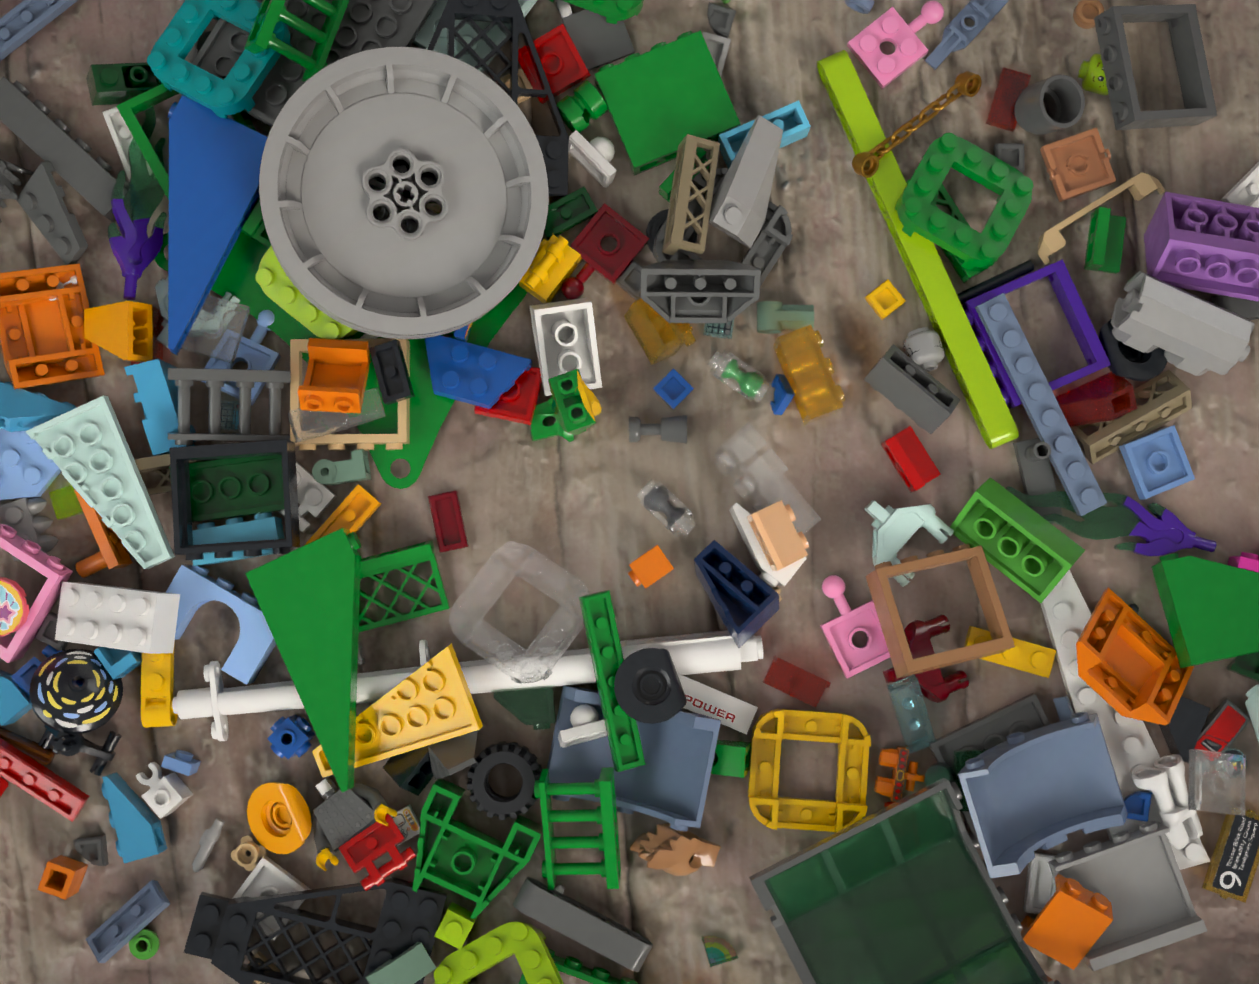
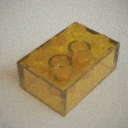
M811 324L779 336L773 345L782 371L795 393L793 399L804 426L836 414L844 407L842 402L845 401V395L841 386H835L831 376L835 373L829 357L824 358L821 350V347L824 346L822 337L818 330H813Z

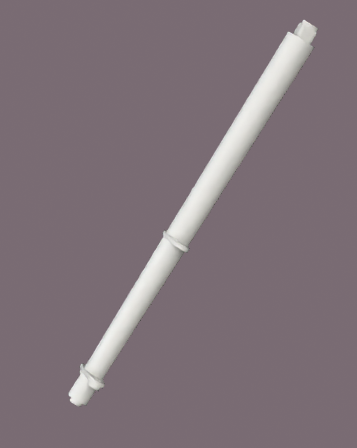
M728 630L620 641L624 660L632 653L641 649H667L678 675L741 670V662L763 659L761 635H753L738 648ZM420 640L419 642L421 666L430 660L427 640ZM589 648L459 662L471 694L596 683ZM210 661L209 664L204 666V679L206 682H210V687L179 690L177 697H174L172 701L173 712L178 714L181 720L214 716V722L211 724V734L213 739H218L220 742L227 741L228 739L227 715L305 709L293 681L224 688L221 667L218 661ZM421 666L357 673L356 704L375 703Z

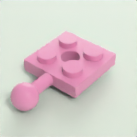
M928 1L923 5L921 15L907 25L894 7H891L847 43V47L881 89H883L928 53V49L915 33L927 23H938L944 15V8L938 1ZM885 41L893 43L895 52L890 55L883 54L879 47L880 44Z
M836 575L825 578L822 583L823 593L827 597L834 599L841 615L820 625L845 678L848 679L890 658V654L873 600L851 610L843 594L845 591L843 579ZM857 631H863L867 635V643L861 648L855 647L852 643V636Z

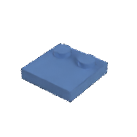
M1175 425L1165 427L1119 446L1139 500H1145L1195 479Z

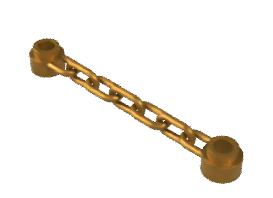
M970 71L960 73L955 80V84L948 89L947 93H944L922 109L918 115L894 131L892 136L886 138L869 152L856 154L852 160V167L855 173L865 178L872 177L878 170L879 160L885 153H888L902 143L912 132L930 121L940 110L944 109L961 95L975 96L981 87V77ZM955 89L958 91L956 95L951 93ZM946 98L947 101L940 106L939 102ZM932 109L934 112L927 116L925 113ZM919 119V123L913 127L912 124ZM903 130L907 132L901 138L897 136ZM891 141L892 144L885 149L884 145Z

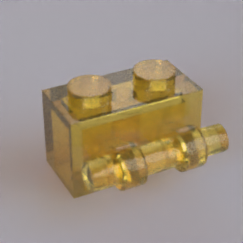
M643 299L635 301L624 315L651 365L675 355L684 343L688 347L696 342L690 323L667 322Z

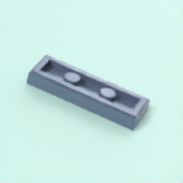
M151 880L86 938L99 963H106L171 904L158 881Z

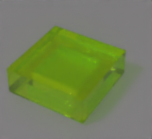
M72 485L49 492L57 520H63L84 513Z

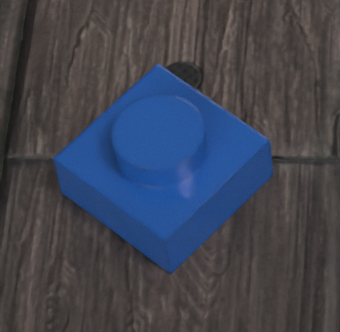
M674 368L653 388V391L673 410L694 390Z

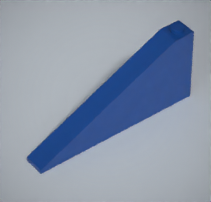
M183 95L178 103L174 102L168 112V348L177 356L242 231L241 228L247 221L259 198L260 166L265 143L268 138L228 117L227 119L218 117L211 109Z

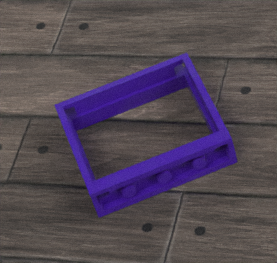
M1063 259L972 298L962 305L1009 410L1021 405L1022 402L975 309L976 306L1002 293L1006 295L1048 277L1088 364L1086 367L1049 382L1052 391L1111 365Z

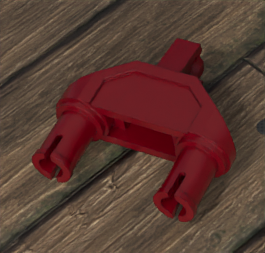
M941 614L925 622L915 620L906 626L904 632L913 659L935 654L930 639L950 631V624L941 625L949 622L945 615ZM894 667L883 671L886 683L902 680L904 685L919 695L937 703L947 700L950 693L969 686V680L959 681L967 678L966 673L962 670L943 677L940 668L898 679Z

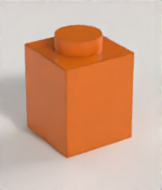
M656 545L629 564L632 570L628 572V575L637 587L642 584L646 589L674 568L660 547Z
M63 855L49 860L37 890L66 900L79 892L88 864Z

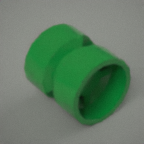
M588 80L573 90L574 96L566 95L556 103L562 120L572 132L576 130L579 133L590 125V119L597 120L608 111V106L603 97Z

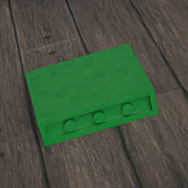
M701 30L695 33L692 31L685 32L679 35L677 40L668 44L666 42L658 43L650 49L651 51L644 54H631L624 59V62L615 66L614 64H607L601 67L598 73L594 74L595 84L597 87L599 86L604 101L608 106L610 115L629 157L630 167L634 176L676 159L678 145L687 134L717 142L720 134L741 125Z

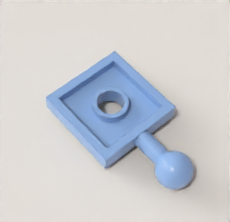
M263 310L259 313L258 320L256 319L258 326L250 339L227 329L205 368L232 369L236 362L244 361L248 364L247 370H274L280 359L279 353L260 345L267 331H271L267 326L274 322L275 316L273 312ZM224 381V387H221V391L239 399V387H236V381ZM254 382V388H251L252 406L266 382Z

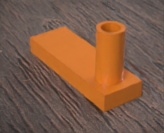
M74 490L100 548L99 552L75 564L77 573L82 578H86L106 567L111 570L124 568L132 564L133 562L127 549L121 543L122 540L111 528L105 525L98 512L91 508L80 494Z

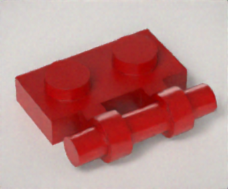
M389 814L385 816L388 826L375 822L339 847L340 852L355 874L364 868L369 873L367 877L360 881L365 891L374 885L380 886L385 882L387 876L398 869L400 871L408 866L407 863L416 857L411 846L403 852H399L396 846L406 840V838ZM388 852L392 859L380 868H377L374 861Z

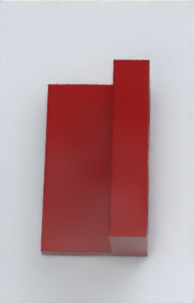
M911 426L881 443L882 448L910 493L917 491L925 486L926 483L941 475Z

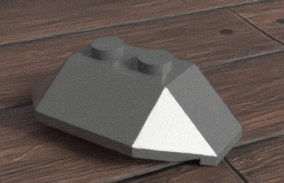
M666 260L641 267L640 297L669 323H729L759 299L761 269L730 260Z

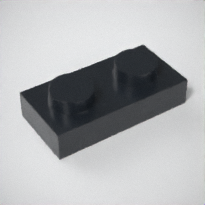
M395 339L369 348L384 404L390 405L415 397L400 341Z

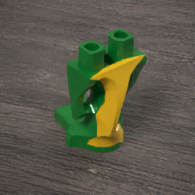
M579 369L548 379L552 395L548 401L536 405L531 423L530 435L532 441L561 436L568 442L574 441V435L585 432L587 428L596 423L595 416L601 413L602 408L597 397L582 380ZM550 416L556 418V422L552 426L543 425L545 418Z

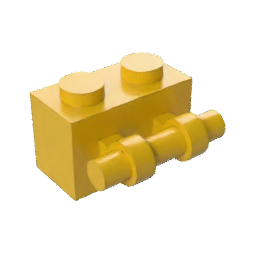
M554 234L549 240L543 239L541 241L537 256L519 281L520 287L543 304L551 302L561 289L562 283L570 277L581 262V254L568 246L569 242L564 237H556Z

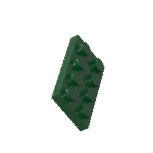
M282 455L229 458L189 464L192 523L285 511Z

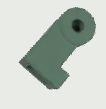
M363 449L351 451L352 459L335 462L328 459L319 460L312 468L313 478L318 483L329 486L372 480L368 451Z

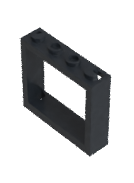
M273 440L170 448L175 555H186V560L204 559V554L214 553V558H232L233 552L243 551L244 556H261L262 550L273 549V555L288 554L291 552V548L300 547L295 442L290 440ZM282 455L286 539L193 545L189 461Z

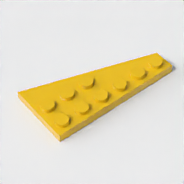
M452 643L356 716L354 768L474 732L483 727ZM320 744L312 753L321 776L324 778L334 774Z

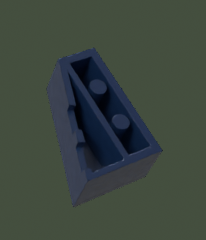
M715 540L694 558L696 576L737 647L740 648L779 610V594Z

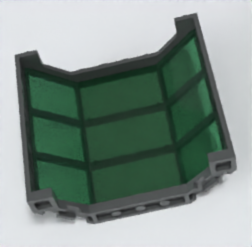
M942 778L749 877L766 911L773 910L775 915L770 917V920L803 984L1061 983L1058 980L1053 981L1044 973L1020 934L1023 927L1014 913L1010 915L1005 906L1009 902L1001 886L996 887L990 878L985 860H982L977 852L980 845L973 832L967 833L959 811L963 808L959 801L963 799L962 793L955 782L950 783L948 779Z

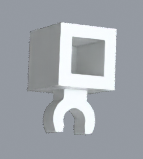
M156 762L148 764V767L153 772L152 777L148 778L143 772H140L136 775V778L141 784L149 785L150 789L141 797L161 819L175 811L193 793L175 772L162 777L161 767Z

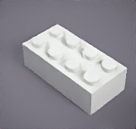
M62 581L55 640L149 654L173 653L180 594Z

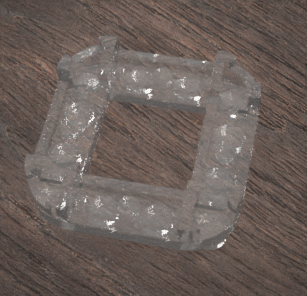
M509 541L491 555L456 600L451 609L449 623L455 636L464 647L467 646L508 675L512 681L518 684L534 683L542 679L545 680L552 674V668L584 627L579 597L588 595L590 592L581 580L531 546ZM515 576H520L560 604L527 650L482 619Z

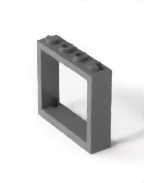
M1195 4L1112 6L1094 18L1116 130L1196 126L1218 116ZM1168 22L1185 109L1140 111L1123 23Z

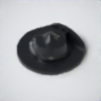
M1112 319L1101 327L1099 340L1111 364L1108 368L1116 376L1134 381H1147L1158 376L1166 367L1167 359L1164 356L1166 350L1158 347L1152 352L1143 353L1123 344L1112 333L1114 328L1111 324Z
M646 648L638 650L629 655L619 666L614 681L615 696L620 707L631 718L643 723H661L674 717L686 705L685 693L667 649Z

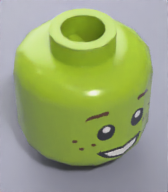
M1095 53L1089 61L1083 60L1078 72V78L1082 79V88L1085 91L1106 96L1109 93L1101 54Z

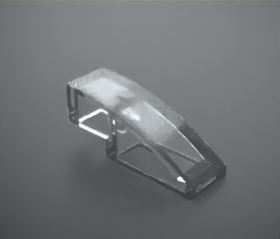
M378 388L365 390L361 414L301 410L300 408L290 410L288 413L295 443L332 434L386 416Z

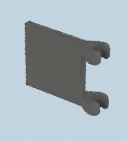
M556 0V6L564 26L588 71L635 53L623 20L617 21V24H610L606 22L605 16L586 9L572 14L569 3Z

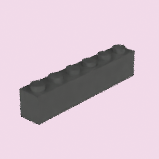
M3 76L0 79V120L44 161H51L54 170L103 216L115 223L116 219L113 214L111 201L112 199H123L125 209L127 210L137 199L130 192L133 186L121 175L115 178L109 172L112 167L100 156L94 159L89 154L92 148L81 138L78 137L74 140L68 134L71 129L59 118L53 121L48 116L51 111L38 99L35 102L31 101L27 97L31 92L19 81L16 80L14 83H11Z

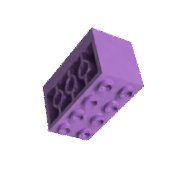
M1165 192L1144 234L1147 274L1178 288L1259 301V208Z

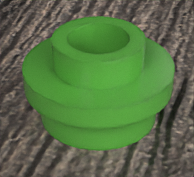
M142 929L129 941L130 952L134 957L141 960L153 957L160 946L157 934L150 929ZM140 940H144L147 943L148 947L146 950L139 946Z

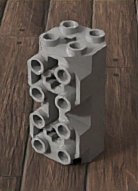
M1142 271L1135 274L1125 285L1123 290L1128 292L1125 299L1119 297L1115 303L1111 324L1114 327L1112 333L1118 341H1122L1123 344L1143 353L1152 352L1158 347L1166 350L1164 356L1167 362L1195 376L1203 375L1210 370L1220 375H1225L1238 361L1243 362L1250 352L1248 343L1250 334L1255 326L1254 322Z

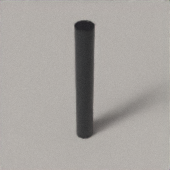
M1028 260L958 293L957 296L960 303L964 304L972 298L1033 271L1034 265L1031 260Z

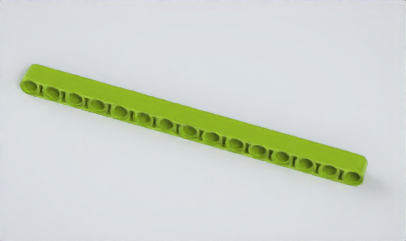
M842 50L817 61L820 78L855 155L869 152L876 145L883 142L886 137L848 53ZM889 143L884 145L885 149L889 147ZM890 150L879 160V167L872 177L866 178L933 329L940 336L944 353L988 448L992 450L1019 437L1018 429L934 243L916 232L910 237L902 231L904 226L898 217L895 206L907 183L892 150Z

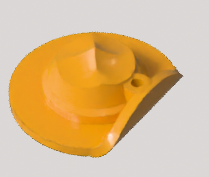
M267 782L257 787L251 794L247 805V818L250 829L257 841L264 848L276 854H289L300 848L309 836L312 828L310 811L301 793L289 784Z

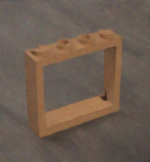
M964 544L953 548V552L944 553V550H937L926 555L927 558L919 560L917 555L900 560L901 564L892 565L890 561L875 565V570L865 576L897 679L1003 653L1015 647L982 545L970 548L969 544ZM966 560L992 640L913 659L888 578Z

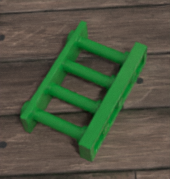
M263 0L244 48L254 54L269 48L275 50L306 68L302 81L306 82L314 74L328 66L326 59L349 0H333L332 4L325 0H302L327 15L321 30L288 12L286 6H284L285 0ZM282 21L316 41L311 57L276 38V34L273 32L276 23Z
M602 767L600 778L595 779L594 782L550 783L549 769H542L540 779L535 780L534 792L535 798H540L545 860L542 861V877L547 878L548 890H554L558 875L601 874V877H606L607 889H619L621 860L614 767ZM595 794V797H600L601 806H597V809L552 810L551 795ZM597 821V824H602L603 833H599V836L554 837L553 822ZM599 848V851H604L605 859H601V862L557 863L556 849Z

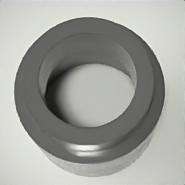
M1062 74L1033 83L1022 91L1016 101V120L1024 130L1036 135H1045L1071 127L1080 120L1084 112L1085 98L1083 90L1075 79Z

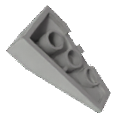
M757 115L714 195L709 217L710 225L749 248L752 247L765 223L783 134L781 128L760 115Z

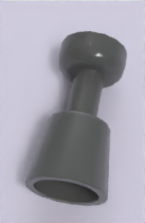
M687 415L661 418V424H641L639 417H629V442L640 441L641 435H661L662 441L687 444Z

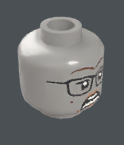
M928 327L918 328L907 334L908 338L903 342L905 354L926 372L937 369V363L941 362L945 357L939 334Z

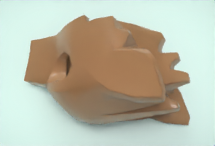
M669 823L658 824L655 833L649 831L643 833L630 845V850L638 852L639 857L648 861L647 868L661 869L674 876L689 875L696 872L701 866L714 867L721 848L720 845L705 840L689 830L680 831L672 829Z

